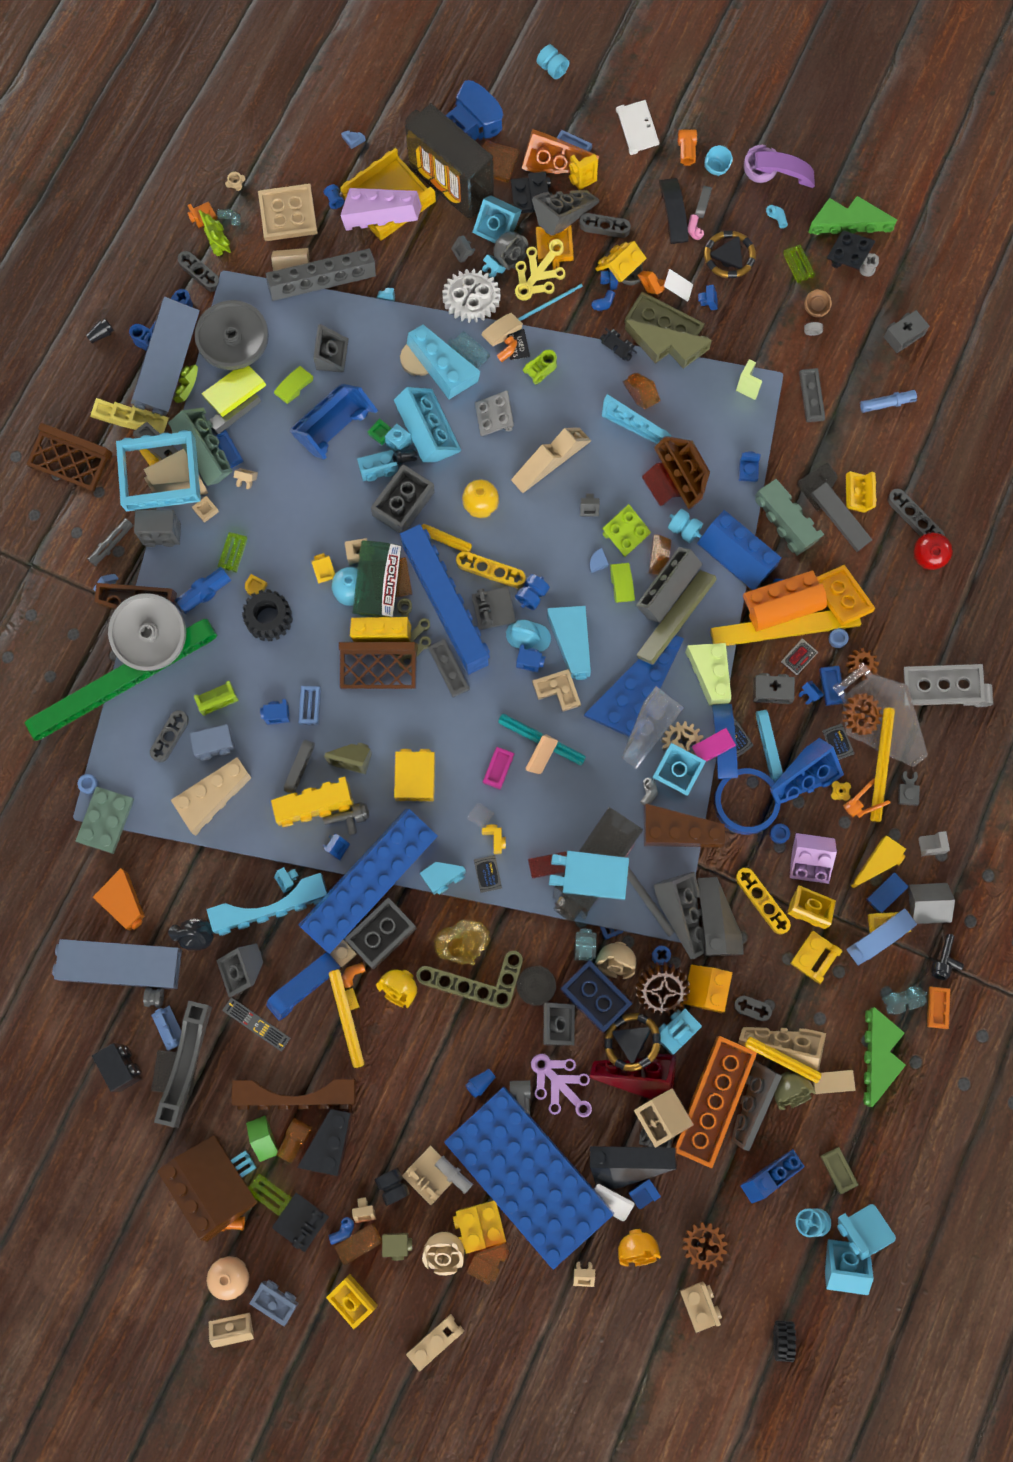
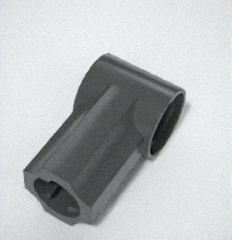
M530 1080L510 1081V1094L530 1115Z

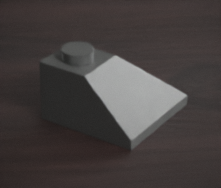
M257 943L239 947L216 960L228 997H233L255 984L263 964Z

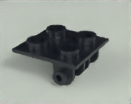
M843 230L827 259L832 261V267L834 268L841 267L843 264L860 270L876 241Z
M295 1193L272 1229L293 1243L292 1245L295 1248H300L305 1252L329 1216L298 1193Z

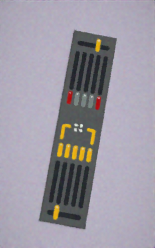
M232 997L222 1010L281 1052L291 1039Z

